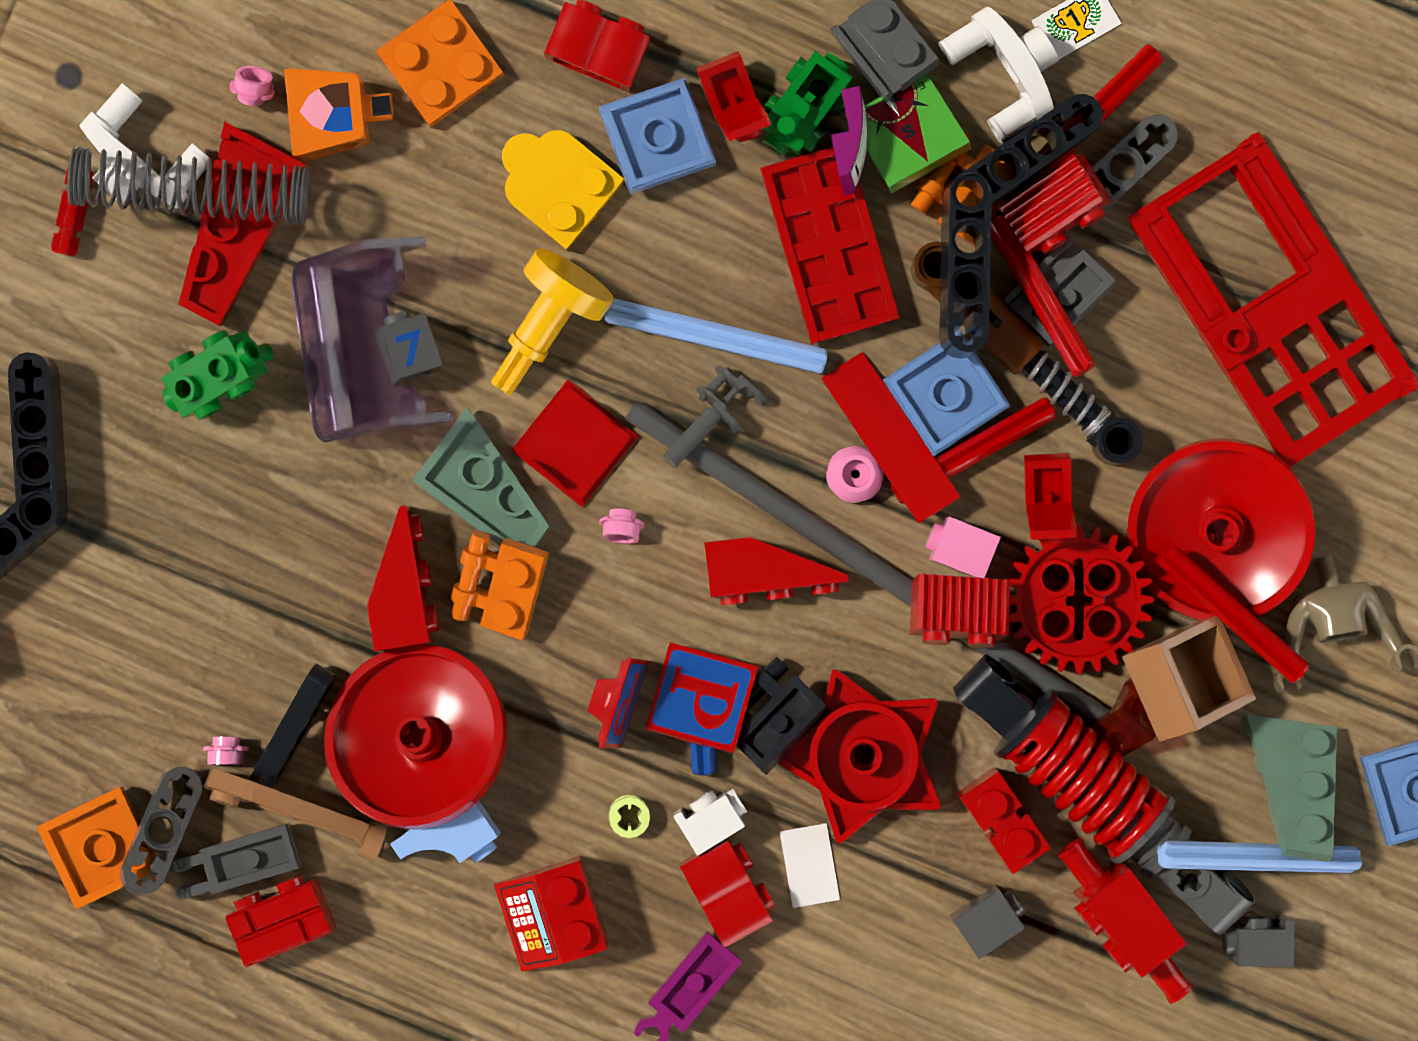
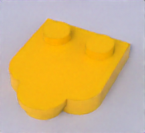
M550 131L540 138L527 133L518 134L507 141L502 151L504 167L510 173L505 184V193L510 204L566 251L570 249L625 182L622 176L565 131Z

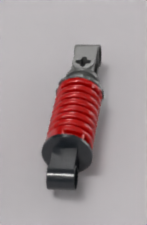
M987 654L983 655L953 687L957 698L970 711L980 716L1002 736L994 750V754L999 759L1012 760L1015 763V770L1020 774L1026 773L1035 767L1029 775V783L1037 787L1047 780L1042 787V795L1050 799L1059 793L1055 799V807L1059 810H1065L1071 806L1068 811V818L1072 822H1078L1084 818L1081 823V830L1085 834L1094 832V842L1097 845H1105L1107 847L1110 859L1114 863L1120 864L1130 857L1135 859V862L1141 865L1140 871L1147 878L1154 875L1159 878L1175 895L1192 908L1210 929L1220 935L1224 934L1256 903L1250 890L1238 878L1226 870L1198 869V876L1193 873L1183 876L1181 874L1182 869H1167L1158 864V845L1164 844L1166 841H1193L1189 838L1192 830L1184 823L1178 824L1169 815L1174 807L1175 799L1171 795L1167 796L1159 788L1150 787L1148 778L1144 774H1136V768L1131 762H1123V756L1119 751L1110 750L1107 740L1097 738V733L1092 727H1084L1083 719L1079 715H1070L1068 705L1058 697V693L1054 689L1048 690L1036 699L1012 677L1010 672L999 661Z

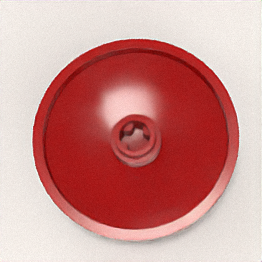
M1213 438L1196 441L1174 450L1149 471L1132 501L1127 532L1128 544L1133 547L1131 553L1132 560L1142 559L1145 565L1138 571V574L1151 578L1152 583L1147 586L1151 592L1177 612L1194 619L1203 620L1215 615L1159 565L1160 557L1171 546H1178L1257 617L1279 605L1301 582L1312 558L1316 524L1313 506L1305 486L1296 473L1281 458L1250 442L1228 438Z
M428 644L393 648L377 654L363 663L347 678L339 689L326 720L324 733L325 757L331 777L338 790L361 813L377 822L396 828L424 829L435 827L467 812L477 804L492 786L500 771L506 753L508 739L507 718L504 705L493 683L484 672L466 657L450 649Z

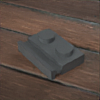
M870 0L849 15L848 20L839 26L836 24L831 28L833 37L885 103L890 101L894 94L900 90L904 91L939 66V58L893 0Z
M1068 235L1066 237L1068 240L1053 250L1038 266L1073 326H1075L1116 286V279L1084 249L1082 250ZM1016 286L1003 299L1004 302L1052 349L1055 344L1021 286Z

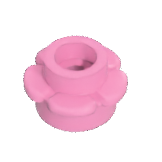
M258 66L238 68L235 80H232L229 85L230 91L238 94V100L249 106L262 105L265 101L273 98L275 94L272 74Z
M611 509L609 516L602 517L599 524L603 525L602 538L604 540L619 544H633L639 541V533L645 527L644 522L636 519L637 513L635 511Z
M213 737L212 746L203 747V751H208L207 765L241 766L245 764V752L249 751V748L247 746H240L241 737Z

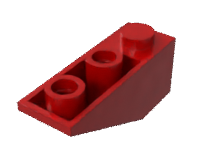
M407 505L400 506L367 603L374 652L433 642L432 632L439 631L435 604L427 605L425 587L432 586L429 563L427 559L420 560L417 542L424 541L420 514L412 515L411 506Z
M751 537L704 542L710 596L720 597L721 605L747 603V593L763 591L766 592V600L794 597L793 588L811 586L812 595L839 592L838 583L849 582L848 574Z

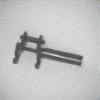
M718 365L715 368L718 374L706 388L701 385L697 387V392L700 395L699 399L702 402L707 401L712 407L706 408L665 452L663 459L671 467L677 468L719 421L722 424L728 423L730 425L729 429L737 433L741 426L725 410L726 405L737 393L743 392L747 397L754 396L755 403L761 406L766 401L764 395L744 376L740 375L737 379L731 374L732 370L729 367L725 369ZM726 382L732 389L722 400H719L714 393Z

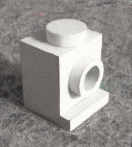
M734 789L723 792L717 797L713 790L689 804L693 810L690 814L686 815L682 808L673 814L674 819L698 856L745 827L741 816L747 813V810Z

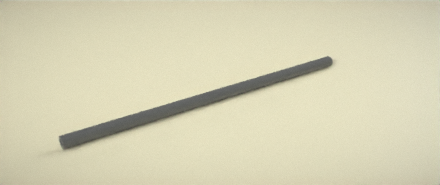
M638 400L625 417L626 421L668 448L685 432ZM702 442L685 458L911 607L912 580ZM958 638L968 645V639ZM996 641V647L974 648L983 655L987 654L995 658L1010 673L1042 694L1050 689H1054L1058 693V697L1068 705L1071 713L1079 715L1083 721L1121 746L1131 736L1134 726L1005 641Z

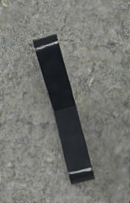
M1077 94L1070 97L963 171L945 189L942 196L939 339L941 347L949 356L958 359L968 358L982 348L988 340L991 206L1079 146L1101 125L1103 110L1100 103L1094 97L1087 94ZM1081 114L1085 121L1077 123L1064 134L1061 127L1072 116L1075 117ZM1041 136L1045 138L1050 145V154L1042 155L1037 153L1031 145V137ZM1003 161L1010 165L1013 170V180L1005 181L1000 179L994 172V162ZM967 187L971 189L976 195V206L967 207L962 205L956 196L957 188ZM963 232L971 235L976 244L975 252L966 253L960 250L956 245V234ZM964 278L973 284L975 288L973 299H964L957 294L954 286L956 279ZM974 310L975 312H972L965 318V332L973 334V339L963 344V338L956 336L955 331L964 323V312Z
M26 352L19 354L11 361L8 368L16 502L0 515V535L3 531L10 529L16 536L17 544L15 549L8 555L0 549V580L65 524L68 516L60 374L58 367L52 360L36 353ZM34 367L42 369V377L34 378V382L26 380V373L32 372ZM36 393L45 395L44 401L31 398L26 399L27 394L36 396ZM41 408L45 413L46 423L43 429L34 433L28 427V416L34 409ZM38 454H44L48 459L49 469L46 475L37 479L31 473V461ZM45 499L51 505L52 514L49 521L41 525L35 520L33 510L37 502Z

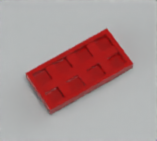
M826 148L761 167L760 173L810 344L813 345L899 320V314L860 181L854 194L844 196L834 148Z

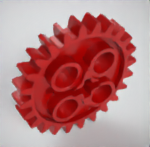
M1076 524V538H1067L1066 541L1059 544L1040 542L1042 548L1038 551L1026 545L1024 550L1030 558L1027 563L1019 560L1013 561V566L1021 573L1020 577H1006V579L1010 580V586L1016 589V593L1010 594V605H1016L1017 609L1009 613V622H1021V626L1014 631L1013 636L1015 639L1025 636L1030 638L1024 648L1025 652L1029 654L1040 648L1042 650L1040 664H1046L1053 656L1057 658V669L1059 672H1062L1067 662L1071 661L1074 662L1077 674H1081L1084 662L1091 661L1096 672H1100V658L1106 656L1116 665L1118 664V658L1115 650L1120 647L1128 653L1133 651L1127 639L1130 635L1137 638L1145 637L1144 632L1137 626L1138 621L1152 620V616L1142 610L1141 606L1154 602V597L1147 593H1141V588L1151 584L1152 580L1148 576L1137 577L1136 573L1142 569L1145 563L1142 559L1128 562L1127 559L1133 551V547L1130 544L1117 550L1115 548L1118 540L1117 534L1113 533L1103 542L1100 540L1101 533L1098 526L1093 528L1089 537H1084L1080 524ZM1077 558L1083 561L1082 589L1085 596L1091 597V601L1083 602L1082 605L1083 637L1079 640L1074 637L1075 610L1072 602L1066 601V597L1074 596L1075 593L1074 561ZM1058 564L1067 569L1068 580L1063 586L1051 588L1042 581L1043 572L1050 565ZM1106 564L1113 568L1114 580L1107 587L1098 588L1089 582V573L1096 565ZM1058 610L1068 616V625L1060 633H1050L1042 626L1043 618L1050 611ZM1106 610L1114 615L1115 621L1111 630L1106 633H1096L1090 629L1089 619L1096 611Z

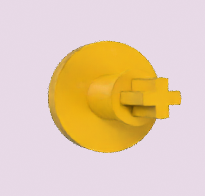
M542 248L535 250L523 269L526 277L542 292L517 331H513L508 341L513 348L491 381L495 387L502 389L508 395L513 394L533 361L543 362L548 355V349L573 312L584 318L600 321L614 301L611 292L586 270L565 257Z

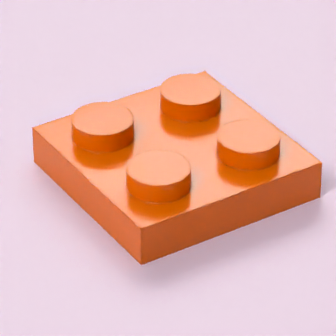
M452 0L445 1L376 50L381 60L430 128L504 76L501 68Z
M123 785L36 827L76 910L123 887L120 881V869L140 825V820ZM142 844L139 847V851L148 852L147 857L141 866H132L131 872L137 875V880L151 874L148 872V868L152 859L157 856L155 852L146 849Z

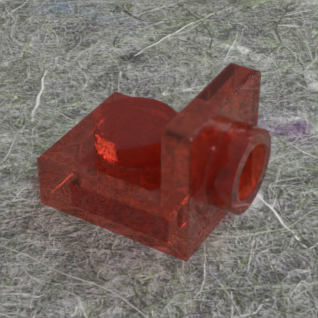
M1132 678L1125 681L1112 710L1097 718L1092 726L1101 738L1107 740L1110 747L1119 751L1122 756H1126L1152 741L1156 735Z

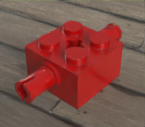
M1077 838L1069 843L1057 856L1063 860L1081 885L1073 892L1080 901L1074 909L1084 923L1097 936L1102 932L1105 934L1108 940L1102 944L1103 948L1125 973L1132 969L1141 978L1149 974L1167 997V1001L1170 1004L1185 997L1193 989V985L1188 982L1181 970L1171 959V956L1187 943L1127 866L1122 863L1112 862L1103 869L1084 845V841L1081 838Z

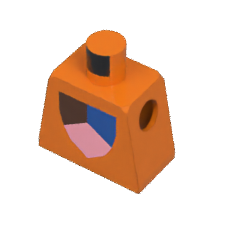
M284 69L292 156L300 162H308L370 144L368 123L394 120L391 93L365 95L364 80L357 73Z

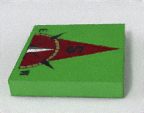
M928 74L904 91L900 90L894 94L887 103L879 97L865 105L867 118L866 153L891 194L972 149L969 139Z

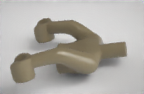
M1333 556L1317 558L1315 562L1321 587L1301 592L1295 597L1285 629L1284 642L1300 655L1308 619L1313 622L1320 643H1332L1364 636L1367 634L1366 613L1373 628L1392 654L1391 667L1393 671L1397 673L1402 671L1400 655L1409 656L1413 660L1414 668L1417 670L1418 647L1412 644L1404 645L1391 623L1381 600L1371 585L1367 582L1339 583ZM1277 672L1273 680V686L1277 692L1283 693V675ZM1304 676L1296 682L1298 690L1301 689L1304 683Z

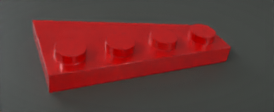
M224 121L217 160H214L211 172L213 212L215 211L219 195L222 161L226 159L228 213L230 212L234 196L237 163L241 161L243 214L245 213L249 196L252 165L256 162L258 215L262 207L267 166L269 163L272 164L273 215H275L283 165H287V204L290 201L294 167L297 165L304 168L307 165ZM268 200L264 216L260 222L255 219L253 201L246 220L240 218L238 202L230 219L225 217L223 203H221L218 215L212 218L208 210V203L206 202L204 212L200 216V227L195 246L191 251L178 305L222 327L283 214V201L279 218L275 223H272L269 217Z

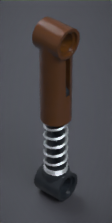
M936 241L927 243L919 249L912 260L910 270L912 279L917 286L929 292L940 303V278H931L923 270V260L926 257L932 255L941 257V242ZM964 278L956 279L955 284L970 299H973L975 296L973 284ZM955 289V291L957 292V294H958L960 297L964 298V297ZM990 289L989 335L984 346L1014 375L1023 370L1029 376L1028 382L1034 381L1040 387L1039 393L1046 392L1052 398L1051 404L1057 403L1063 409V415H1070L1075 420L1074 426L1082 427V434H1086V437H1088L1086 441L1091 445L1092 452L1098 460L1104 464L1114 466L1130 462L1136 458L1143 444L1142 433L1138 426L1129 419L1121 418L1115 411L1111 413L1106 406H1099L1094 401V394L1087 395L1082 390L1083 384H1076L1071 379V372L1064 373L1059 368L1060 362H1053L1048 357V350H1041L1046 342ZM974 310L969 311V312H964V323H963V326H964V327H965V318H966L967 316H969L972 312H975ZM1112 429L1120 430L1127 437V448L1121 455L1112 453L1106 446V436Z

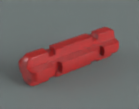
M68 168L64 180V184L66 185L68 180ZM90 170V190L92 189V184H93V179H92V177L94 176V172L91 171V170ZM62 190L55 226L59 227L58 233H53L50 248L51 251L60 255L76 256L81 240L76 238L77 232L83 231L88 201H86L83 207L80 205L71 206L68 200V192Z

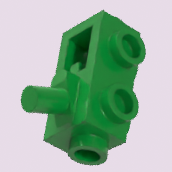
M814 51L808 61L801 56L785 78L791 84L780 98L774 93L763 107L771 121V125L762 128L763 133L767 135L763 143L784 158L788 152L798 157L803 149L812 153L826 133V130L820 127L822 122L830 112L838 116L845 108L841 90L847 89L851 84L852 77L846 73L849 67L841 59L829 52L823 57L817 51ZM814 82H823L827 86V93L821 97L813 95L810 91V86Z
M222 330L207 337L201 342L205 349L196 356L193 351H189L168 363L172 371L161 377L166 387L162 393L164 402L172 411L179 412L182 418L195 415L197 420L200 421L216 414L223 409L220 402L230 396L231 400H235L256 389L253 381L268 373L264 363L272 360L274 357L273 350L269 344L257 345L247 331L229 335L226 330Z

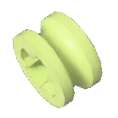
M629 794L619 797L610 807V826L621 837H638L649 826L650 813L647 804L635 795ZM627 804L629 810L632 804L639 807L640 811L637 816L640 824L635 828H631L630 823H628L627 828L619 825L618 822L621 820L619 808Z

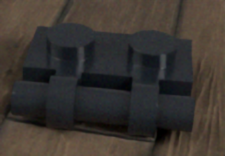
M777 656L764 669L761 666L757 669L742 723L744 728L740 731L736 745L765 775L830 710L796 675L783 687L777 683L789 670ZM768 692L773 698L753 717L748 711Z

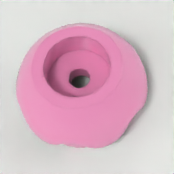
M858 445L837 451L830 459L826 473L829 488L841 500L848 503H858L874 497L880 490L884 477V472L868 448ZM853 470H858L860 476L856 479L851 476Z

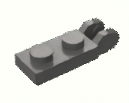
M289 822L199 850V853L173 860L169 870L170 873H179L191 869L192 866L202 863L204 865L208 880L182 885L176 890L178 900H182L209 891L215 894L299 869L303 867L292 826Z

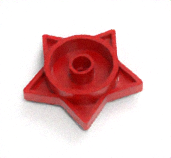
M833 669L823 701L830 710L778 764L820 790L836 842L839 844L844 842L883 809L938 810L941 807L940 801L921 755L938 701L935 698L880 701L841 671ZM860 746H869L873 750L874 756L870 762L861 763L857 760L856 750Z

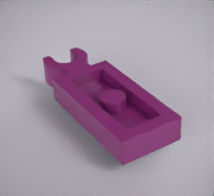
M707 930L648 1000V1004L657 1012L654 1015L641 1018L635 1026L634 1034L638 1037L645 1028L655 1027L660 1033V1037L656 1041H668L669 1029L672 1025L684 1033L743 962L742 959L728 947L724 948L721 941Z

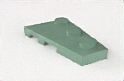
M468 407L412 479V481L477 530L489 534V539L501 546V543L506 538L536 547L551 527Z
M1246 714L1242 723L1246 736H1250L1257 773L1262 775L1269 799L1267 806L1282 856L1329 862L1333 857L1337 727Z

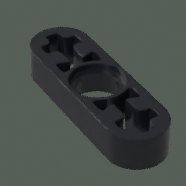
M317 663L312 667L255 766L250 780L263 786L274 788L330 691L337 676L335 673Z

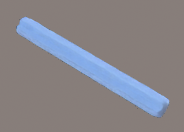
M615 298L604 315L605 321L610 324L815 373L823 372L828 352L824 348Z
M1166 841L1157 847L1158 864L1167 869L1352 873L1354 870H1359L1362 866V860L1360 859L1361 851L1355 846L1334 845L1333 857L1329 862L1282 856L1279 844Z

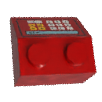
M582 856L494 883L521 972L564 964L607 950L609 941Z

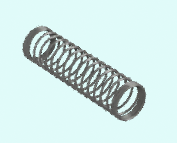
M75 146L71 151L67 180L68 200L71 206L80 205L83 207L86 201H88L89 205L94 208L99 203L100 197H102L106 209H110L117 197L120 209L125 210L132 197L135 210L140 211L144 207L147 198L150 211L155 213L162 199L165 212L170 214L177 200L180 213L185 215L192 201L193 210L200 217L204 212L207 202L209 213L212 218H215L219 213L221 203H223L225 217L230 219L238 202L240 218L246 220L253 201L254 216L260 222L264 216L268 200L269 217L271 222L275 223L279 218L283 201L285 222L287 224H305L309 190V169L307 166L303 168L296 165L293 169L290 216H288L287 165H283L278 203L275 215H273L272 164L269 163L267 166L262 207L258 215L256 162L252 165L249 196L246 210L243 214L241 161L237 163L234 196L230 212L228 213L226 159L222 161L219 195L215 211L213 212L211 158L207 159L204 194L200 210L198 211L196 195L197 158L195 156L192 158L189 193L185 209L183 210L181 197L182 157L180 155L177 157L174 192L168 209L166 199L167 156L165 154L162 155L159 191L153 208L150 185L152 155L150 152L146 157V178L142 199L138 207L135 189L137 154L135 151L131 155L130 183L124 205L122 204L120 191L122 152L120 150L116 152L115 182L108 204L105 193L107 151L105 149L101 150L100 180L94 203L90 194L92 151L89 147L82 148L81 146L79 148Z

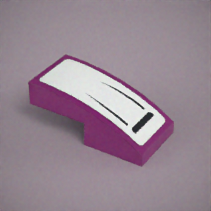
M860 86L841 90L849 131L831 135L844 196L854 194L860 180L866 155L867 118Z

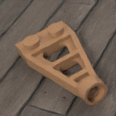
M215 768L209 771L203 789L212 791L209 800L236 809L241 801L352 839L359 847L357 855L372 861H376L387 832V826L371 820L368 823L359 821Z

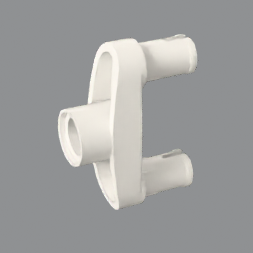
M987 6L972 15L970 23L940 41L939 47L951 65L956 64L985 45L992 47L1020 91V99L987 120L994 136L1002 143L1054 109L1049 90L1041 72L1058 62L1059 58L1052 43L1040 27L1036 26L1019 37L996 11Z
M121 83L95 114L91 111L79 126L100 153L102 149L107 151L105 190L110 195H112L115 182L116 152L118 150L122 152L120 191L122 204L124 205L130 183L132 151L117 139L120 136L117 131L141 105L143 100ZM193 143L181 155L182 204L188 198L187 191L190 187L192 158L194 156L197 158L196 180L207 169V159H209ZM138 156L135 174L136 190L139 187L144 189L146 178V163ZM177 161L166 173V199L169 205L171 204L174 192ZM151 168V194L157 197L161 173L158 174ZM100 169L92 177V179L98 184L100 180ZM176 200L175 208L178 209V203Z

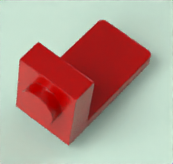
M738 51L696 68L713 116L728 141L736 139L738 142H744L754 139L763 132L762 128L771 125L768 114L755 95L744 62Z
M1070 453L1024 455L1025 510L1030 539L1039 540L1045 544H1059L1066 541L1067 538H1076L1077 526L1072 506Z

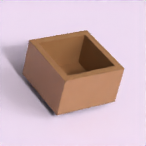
M1217 616L1183 626L1122 656L1159 742L1197 731L1256 700L1226 628Z

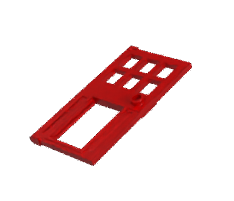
M1259 131L1251 134L1230 153L1128 216L1126 220L1276 455L1291 467L1395 399L1403 398L1409 393L1418 389V378L1408 366ZM1229 169L1295 271L1293 275L1235 312L1231 310L1167 209ZM1340 301L1343 302L1363 334L1341 350L1337 348L1318 318L1320 314ZM1303 325L1307 326L1326 356L1325 360L1305 373L1300 371L1281 341L1282 338ZM1370 345L1391 379L1367 394L1348 365L1347 359ZM1269 348L1288 377L1289 383L1265 397L1246 368L1245 362ZM1334 369L1353 398L1354 404L1330 418L1310 387V383ZM1297 392L1318 426L1294 442L1276 415L1273 407Z

